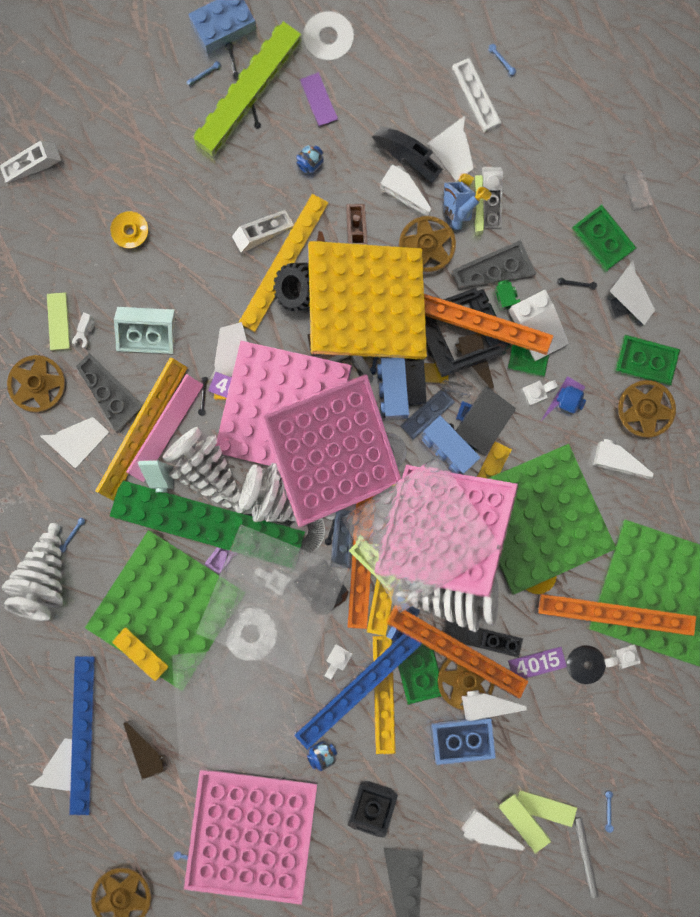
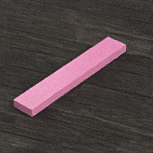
M185 375L126 471L127 473L142 482L145 481L138 466V461L158 460L203 384L191 376Z

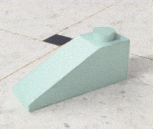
M138 461V466L149 488L156 489V493H167V489H173L174 479L168 475L174 466L160 461Z

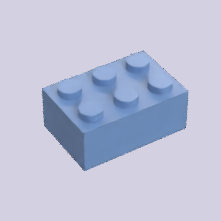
M215 0L188 14L190 23L207 54L225 46L228 42H233L257 30L255 19L244 0Z
M382 358L381 364H377L378 379L382 380V383H379L378 386L379 398L383 397V402H380V414L384 416L385 421L407 420L409 408L405 358Z
M441 415L421 435L423 437L422 442L428 448L433 447L437 458L442 462L445 460L450 465L448 469L452 473L463 475L481 458Z
M490 717L472 721L465 719L431 723L436 765L496 759Z

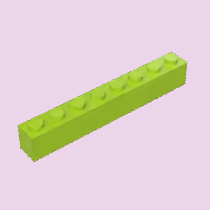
M284 21L280 26L277 25L274 28L271 38L264 41L258 55L255 54L251 58L249 67L241 71L236 84L233 83L229 87L228 94L225 98H221L218 101L216 110L206 117V123L203 127H199L196 130L194 141L197 146L212 157L216 155L251 109L252 105L302 42L301 33Z

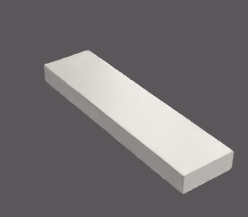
M470 58L454 64L452 68L484 133L502 124Z

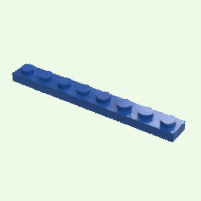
M403 634L294 736L308 750L413 653L421 643Z
M75 656L69 815H90L95 656Z

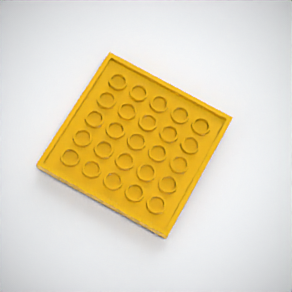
M319 241L309 242L311 354L425 359L427 357L421 248Z

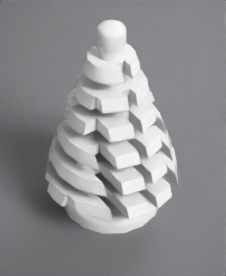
M198 427L192 428L181 436L163 455V459L166 462H172L181 455L185 456L184 460L180 459L168 476L173 479L180 478V483L188 485L191 480V489L195 491L199 488L202 489L201 494L204 496H210L214 493L211 500L218 503L225 499L222 502V506L226 508L232 506L235 512L242 514L245 510L239 507V489L232 492L236 487V482L234 479L227 481L232 475L230 468L224 469L227 465L224 456L218 460L222 450L219 445L215 446L218 442L216 435L208 436L206 442L204 440L200 441L194 449L192 446L201 436V431Z
M272 463L264 474L260 466L253 465L244 480L239 498V507L242 510H248L254 505L252 519L255 522H261L264 519L270 522L276 519L278 521H285L288 518L290 521H296L280 471L275 463ZM336 512L325 516V518L334 520Z
M56 523L49 525L48 533L41 535L39 538L40 542H36L32 548L33 552L26 554L24 561L20 562L17 570L9 576L10 580H6L2 585V590L10 596H16L8 598L4 603V608L9 612L31 620L48 621L51 617V612L47 607H60L63 605V598L60 596L62 584L59 582H62V575L59 571L61 570V561L59 560L61 550L58 548L61 546V539L57 536L60 531V525Z
M496 578L490 598L438 587L433 589V586L424 589L423 593L422 591L416 594L407 591L400 593V601L402 603L412 602V606L417 609L421 608L423 603V610L431 614L434 608L435 616L442 618L445 613L447 621L454 623L456 619L458 625L466 627L468 623V628L474 632H477L480 625L482 607H484L486 623L488 625L496 623L499 597Z

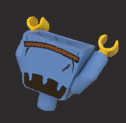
M466 173L460 175L459 182L444 183V213L452 220L451 228L456 230L462 229L463 221L471 220L473 208L480 203L479 200L481 198L489 200L492 195L489 189L479 187L475 196V192L468 187L473 182L474 177Z

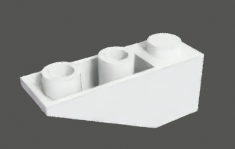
M482 167L483 187L489 189V192L492 193L489 200L483 199L484 228H502L503 170L501 167Z

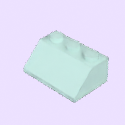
M117 307L114 317L116 351L173 354L175 310Z

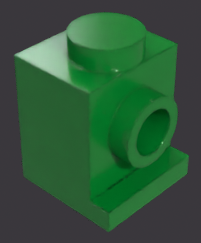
M509 280L501 281L495 287L494 291L500 311L510 309L511 306L520 302V299L516 300L518 297L516 287H512Z

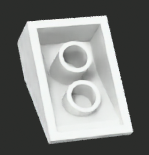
M546 290L511 306L509 313L514 323L554 335L547 355L569 344L556 309ZM529 350L535 361L547 356Z

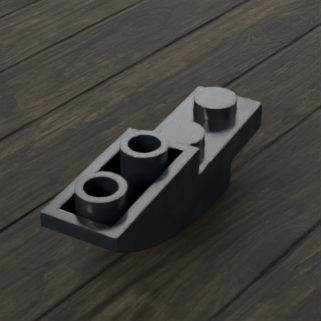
M381 126L371 137L399 162L403 158L408 161L410 165L417 169L431 183L443 170L430 158L433 152L429 148L403 132Z
M405 358L408 405L426 404L424 359Z
M447 620L443 629L444 633L463 644L519 658L523 638L478 628L477 632H474L468 628V625L462 627L457 622L452 623Z

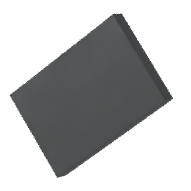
M486 386L461 421L456 432L468 445L483 456H486L516 408Z

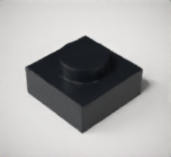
M617 298L608 300L613 319L632 314Z

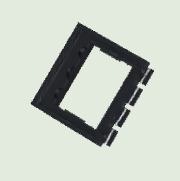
M476 288L443 299L458 305L469 303L471 309L497 317L491 303H488L489 299L484 289L477 291ZM425 316L426 345L441 377L504 355L506 350L511 348L508 342L484 335L489 348L479 349L454 360L436 319Z

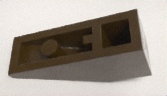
M480 333L459 337L457 344H455L456 354L461 357L479 349H484ZM488 361L469 367L484 387L487 386L491 390L494 389Z
M130 720L124 722L123 725L141 778L145 779L166 771L168 761L165 754L162 755L161 751Z

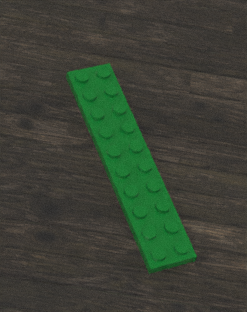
M124 480L117 490L109 516L295 569L305 531L266 520L255 522L252 519L253 517L170 493H156V489Z

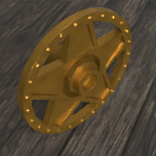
M422 216L412 220L404 227L400 235L399 247L421 248L423 266L430 258L441 263L435 267H423V272H434L444 268L451 261L456 249V239L452 229L446 222L437 217ZM428 221L436 222L444 228L433 231ZM418 223L417 235L405 236L409 228ZM451 237L452 248L448 256L442 245Z
M32 355L19 360L12 367L7 380L8 393L13 402L20 408L30 412H42L52 408L61 399L65 388V378L61 368L50 358L41 355ZM35 360L31 370L19 368L24 363ZM47 362L55 367L59 376L47 374ZM13 377L21 384L15 395L12 389ZM60 387L57 396L50 402L49 390ZM34 398L40 407H28L22 403Z
M643 380L630 385L623 392L618 404V414L622 424L629 432L639 437L650 438L664 433L672 425L676 415V404L671 392L665 386L655 381ZM642 385L654 386L647 394L635 388ZM663 392L670 401L671 409L661 404ZM626 395H628L633 406L623 413V402ZM657 420H669L662 429L655 432ZM640 421L644 433L635 430L628 423Z
M446 659L438 674L440 694L449 705L464 710V706L460 704L463 702L462 696H466L468 691L479 690V693L486 694L481 685L484 679L458 664L456 670L445 671L450 662H452ZM442 682L453 686L450 699L444 691ZM491 683L487 691L488 695H492L495 685Z
M115 868L103 874L95 883L91 895V905L96 917H103L100 913L113 912L114 917H129L130 911L141 910L144 911L139 917H145L151 904V892L147 881L138 872L128 868ZM116 873L130 874L121 883L111 876ZM139 881L145 889L146 899L135 893ZM100 883H102L106 896L96 902L97 890Z

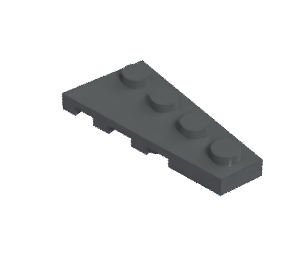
M521 240L452 270L459 289L536 276L535 269Z
M89 353L76 368L118 434L141 410L143 405Z
M384 848L396 917H420L423 851Z

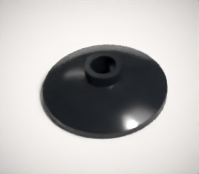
M579 646L568 656V673L578 683H595L605 672V658L593 646ZM586 661H589L591 664L588 669L584 667Z

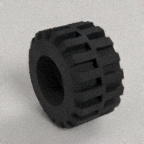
M289 263L282 266L281 270H278L276 273L277 277L274 278L275 285H273V290L275 289L276 291L274 293L275 298L278 297L277 302L283 304L282 307L288 309V311L310 310L309 263ZM298 279H299L300 282H301V293H300V294H299L298 289H297Z

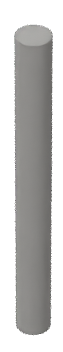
M582 817L574 820L591 898H597L599 894Z

